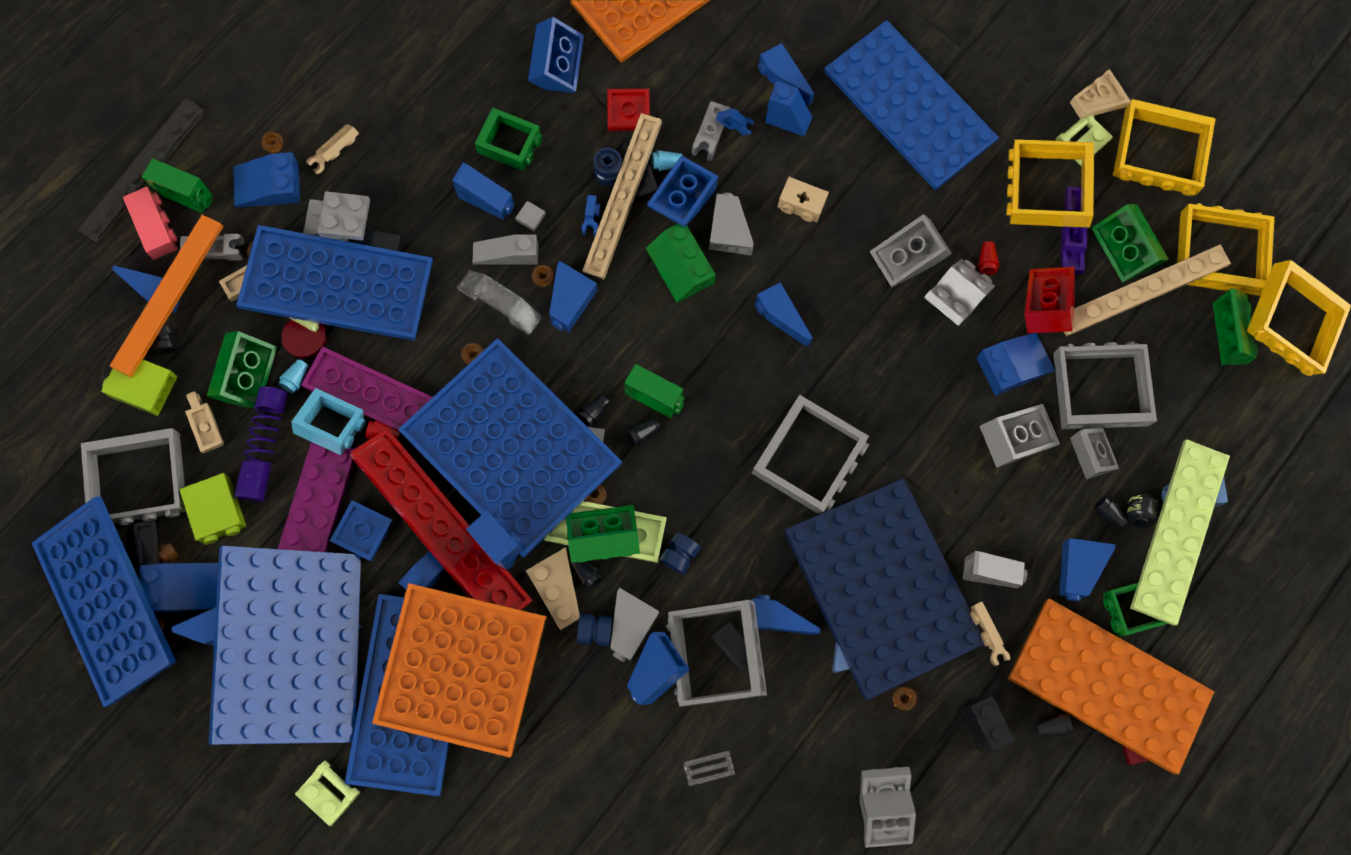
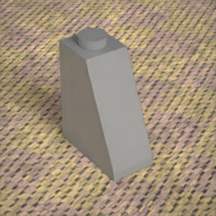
M731 193L717 194L709 250L752 256L754 243L739 197Z
M974 551L965 557L963 580L1018 588L1026 582L1027 570L1024 569L1025 563Z
M621 588L617 591L611 650L614 651L612 656L622 662H625L626 659L631 662L657 619L659 611Z

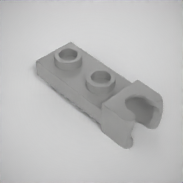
M710 101L692 147L693 156H696L700 150H706L708 152L707 160L711 161L713 159L724 129V125L716 121L717 113L731 107Z
M239 234L217 236L203 260H243L244 256L240 254V251L234 249L236 246L245 243L243 237ZM181 236L180 250L189 236Z

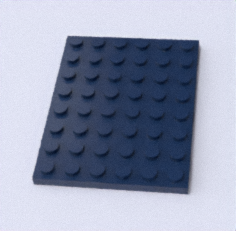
M904 478L784 531L864 701L985 644L980 635L981 631L978 625L974 624L969 614L971 611Z

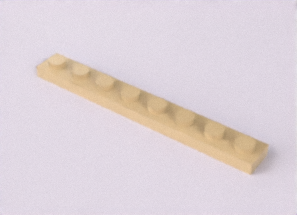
M642 113L639 117L582 272L586 275L602 280L605 279L660 130L662 121L659 118Z
M1220 244L1074 308L1073 331L1064 332V334L1068 337L1228 267L1231 263Z

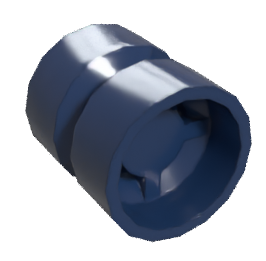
M600 149L594 156L595 177L603 185H614L622 166L621 156L615 149Z
M676 532L670 542L671 548H666L659 560L675 572L685 575L691 565L689 560L695 559L701 547L692 539Z
M580 613L577 643L590 645L595 641L596 645L610 647L613 617L600 616L598 619H595L593 614Z

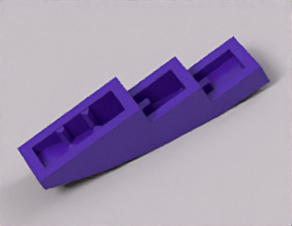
M1067 186L1064 211L1081 212V188ZM1062 226L1061 267H1075V274L1082 275L1085 271L1084 252L1087 249V228Z

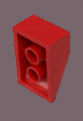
M1075 267L1030 269L1024 314L1028 333L1073 331Z

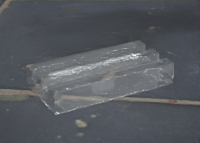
M729 751L683 762L689 786L735 774ZM722 757L726 758V762L691 771L689 768L691 765ZM728 766L729 771L692 780L691 775Z

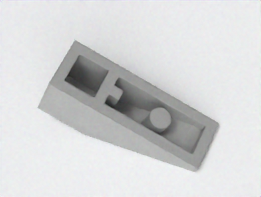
M510 235L473 242V264L538 265L537 236Z

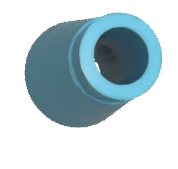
M656 150V152L651 153V168L658 172L671 169L682 154Z
M298 359L279 377L278 385L283 390L293 394L295 390H299L309 366Z

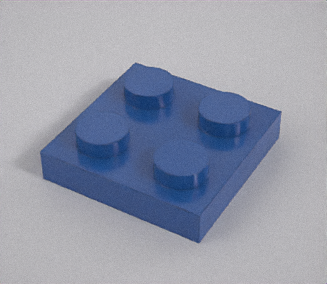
M351 501L330 542L372 562L394 521Z

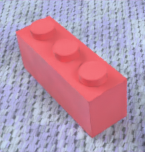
M148 187L123 196L143 247L153 260L178 250L175 243L178 241L173 229H169L167 225L170 220L164 210L161 211L159 205L162 204V201L157 192L153 193Z

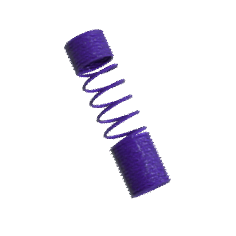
M265 386L259 387L254 409L262 415L252 417V421L259 426L249 429L250 433L258 438L248 439L246 441L248 445L255 449L244 451L245 456L254 461H242L234 495L236 498L252 502H263L265 499L266 486L271 471V466L269 465H272V463L255 459L247 455L246 452L275 453L274 451L258 448L250 444L249 441L265 440L277 442V440L259 436L251 430L270 429L280 431L277 428L264 426L256 422L254 418L267 417L282 420L281 417L270 416L259 411L283 413L288 394L281 389Z

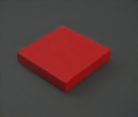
M607 89L608 131H635L641 113L650 116L649 89Z

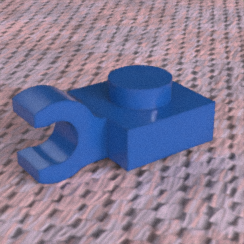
M729 108L718 112L716 117L717 122L730 130L736 129L743 136L751 134V131L746 126L753 125V120L744 117L736 109Z
M588 195L585 221L582 225L583 235H586L587 228L591 227L594 229V236H596L598 230L595 217H599L601 205L597 204V197L593 195Z

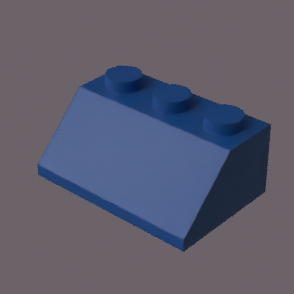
M554 17L536 25L528 81L544 90L576 92L584 35Z
M216 607L171 627L172 631L198 642L214 646Z

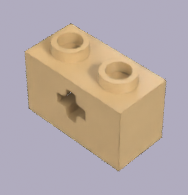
M788 177L779 199L778 208H781L787 214L799 215L805 221L818 222L829 192Z

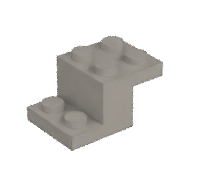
M325 191L323 201H309L303 233L348 242V239L363 240L370 204L369 196Z
M963 259L951 266L938 284L924 297L958 326L969 317L980 302L995 287L987 275H981L975 270L976 267L970 261H964Z
M909 767L870 769L861 772L860 806L865 824V848L913 844L916 812L910 793L911 772Z

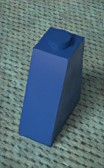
M777 81L769 99L765 123L805 137L812 116L798 88Z
M462 163L452 180L458 198L503 220L506 214L509 215L513 210L512 194L469 165Z
M561 261L557 264L549 316L551 324L560 331L564 329L570 332L596 294L597 283Z
M1071 538L1065 540L1062 548L1059 595L1067 596L1069 601H1081V598L1089 596L1115 549V544Z
M652 632L628 682L627 687L631 692V697L639 705L652 704L690 670L665 632Z

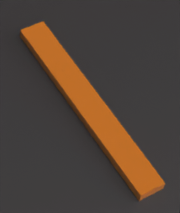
M201 215L111 362V368L132 378L222 230L223 225Z

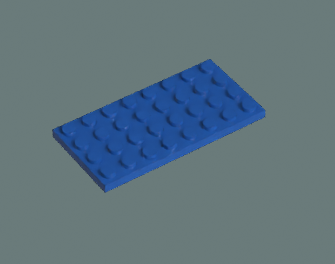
M887 20L824 69L827 76L935 191L999 139L990 127Z
M258 225L239 293L237 307L244 310L415 341L433 258Z
M93 497L32 542L104 708L112 706L176 663L101 497Z
M379 594L345 784L441 796L449 742L372 724L404 602V597Z

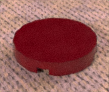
M291 319L284 326L281 333L282 343L286 351L300 359L318 355L321 348L327 342L326 330L323 324L318 325L319 329L315 333Z

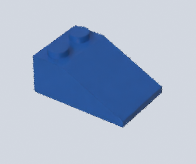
M292 152L269 154L233 167L235 208L300 203L299 163Z
M681 155L647 206L685 227L704 207L716 190L718 176Z
M1036 333L1003 341L982 350L976 357L995 396L1055 371Z
M487 510L466 530L496 565L509 570L522 549L518 544L520 538L512 529L508 532L504 528L503 524L505 521L497 512L492 514Z
M219 563L140 565V583L154 614L203 611L215 608L217 603Z

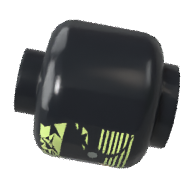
M1146 493L1133 496L1128 502V520L1137 528L1150 527L1157 521L1158 501Z

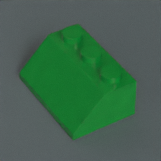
M1127 204L1091 227L1122 283L1140 276L1169 260L1137 204Z
M676 224L666 229L646 247V251L676 303L715 284L716 275L687 225L683 227L680 224Z
M1229 289L1213 302L1221 365L1248 364L1257 358L1258 353L1253 335L1247 332L1251 322V304L1248 302L1246 294L1236 289Z
M239 331L225 333L207 396L228 404L254 409L259 387H266L277 346Z
M634 505L576 512L566 517L571 563L640 554Z

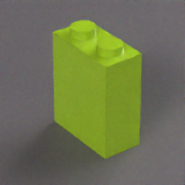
M142 360L132 378L112 369L109 377L103 382L101 392L110 398L158 416L178 376L168 369Z
M222 473L179 489L195 540L206 545L217 542L219 537L236 535L241 532L240 529L246 527L238 499L234 496L235 490L231 478L226 474Z

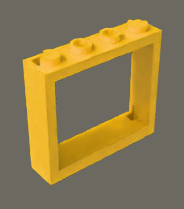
M1132 99L1124 113L1113 176L1119 177L1124 181L1132 180L1140 182L1145 186L1153 185L1161 187L1166 191L1174 190L1182 192L1184 195L1196 196L1205 183L1215 118ZM1133 118L1200 134L1192 180L1125 165Z
M1015 140L1014 147L1009 149L1008 161H1012V166L1008 168V179H1012V182L1008 184L1007 197H1011V203H1007L1006 215L1010 216V224L1090 228L1093 219L1094 142ZM1020 157L1082 160L1081 212L1018 209Z
M1200 203L1197 205L1188 204L1181 211L1177 263L1189 258L1192 220L1257 229L1258 245L1256 279L1214 272L1186 285L1223 291L1236 289L1244 294L1261 296L1272 269L1274 216L1262 215V213H1247L1241 209L1227 210L1221 206H1202Z
M1292 260L1275 263L1247 332L1253 335L1257 341L1268 346L1272 352L1282 356L1287 363L1300 369L1304 375L1324 374L1351 305ZM1286 283L1326 312L1310 356H1307L1268 327Z

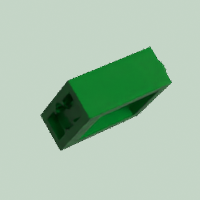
M492 108L475 142L477 153L524 171L526 166L531 164L534 156L533 151L535 147H539L542 135L538 125ZM501 123L529 134L519 156L491 145Z
M153 158L142 175V178L159 196L202 214L212 202L213 195L200 178Z
M637 364L634 365L625 381V395L671 419L675 414L679 415L684 406L683 388Z
M1138 583L1103 593L1104 606L1110 612L1112 618L1111 626L1118 637L1168 624L1157 620L1127 629L1116 596L1135 591Z

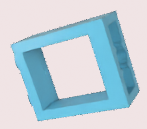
M315 388L291 422L294 434L342 455L345 449H349L352 446L354 436L357 432L362 431L366 421L364 420V411ZM323 406L350 418V421L339 437L310 425Z

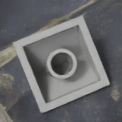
M1103 428L1083 429L1070 438L1086 479L1119 469Z

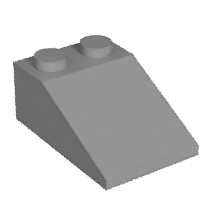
M924 214L869 251L891 287L935 266L952 254L931 220Z
M1043 404L997 417L980 426L996 467L1060 445Z

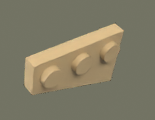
M1109 69L1090 86H1087L1070 101V104L1079 118L1083 119L1127 107L1131 101Z
M565 547L526 570L560 630H563L580 618Z

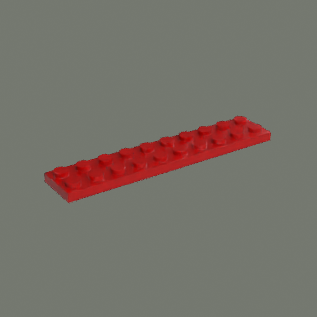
M388 428L351 452L350 456L469 598L518 610L524 609L532 602V599L505 568L496 565L466 530L469 524Z

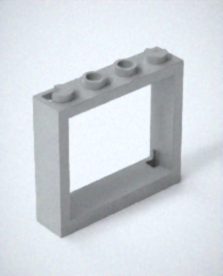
M1110 342L1103 346L1087 343L1074 347L1073 344H1068L1067 346H1060L1053 353L1062 429L1147 427L1157 421L1147 344L1128 342L1125 345H1117L1116 342ZM1134 357L1141 413L1071 414L1065 359Z
M799 395L754 467L752 474L820 515L824 510L829 511L835 502L832 499L836 491L838 493L842 491L846 484V481L843 480L847 473L852 474L858 464L855 462L858 454L863 456L869 446L866 443L869 436ZM802 409L858 441L822 502L766 469Z
M170 428L81 443L85 503L93 497H101L97 456L169 444L175 504L110 514L113 524L130 525L134 523V520H156L157 516L163 515L165 517H177L181 512H186L179 490L185 487L180 433Z
M744 600L668 612L667 629L671 632V642L688 666L682 619L741 611L751 690L692 698L688 671L677 681V688H675V695H677L679 706L767 695L754 601Z

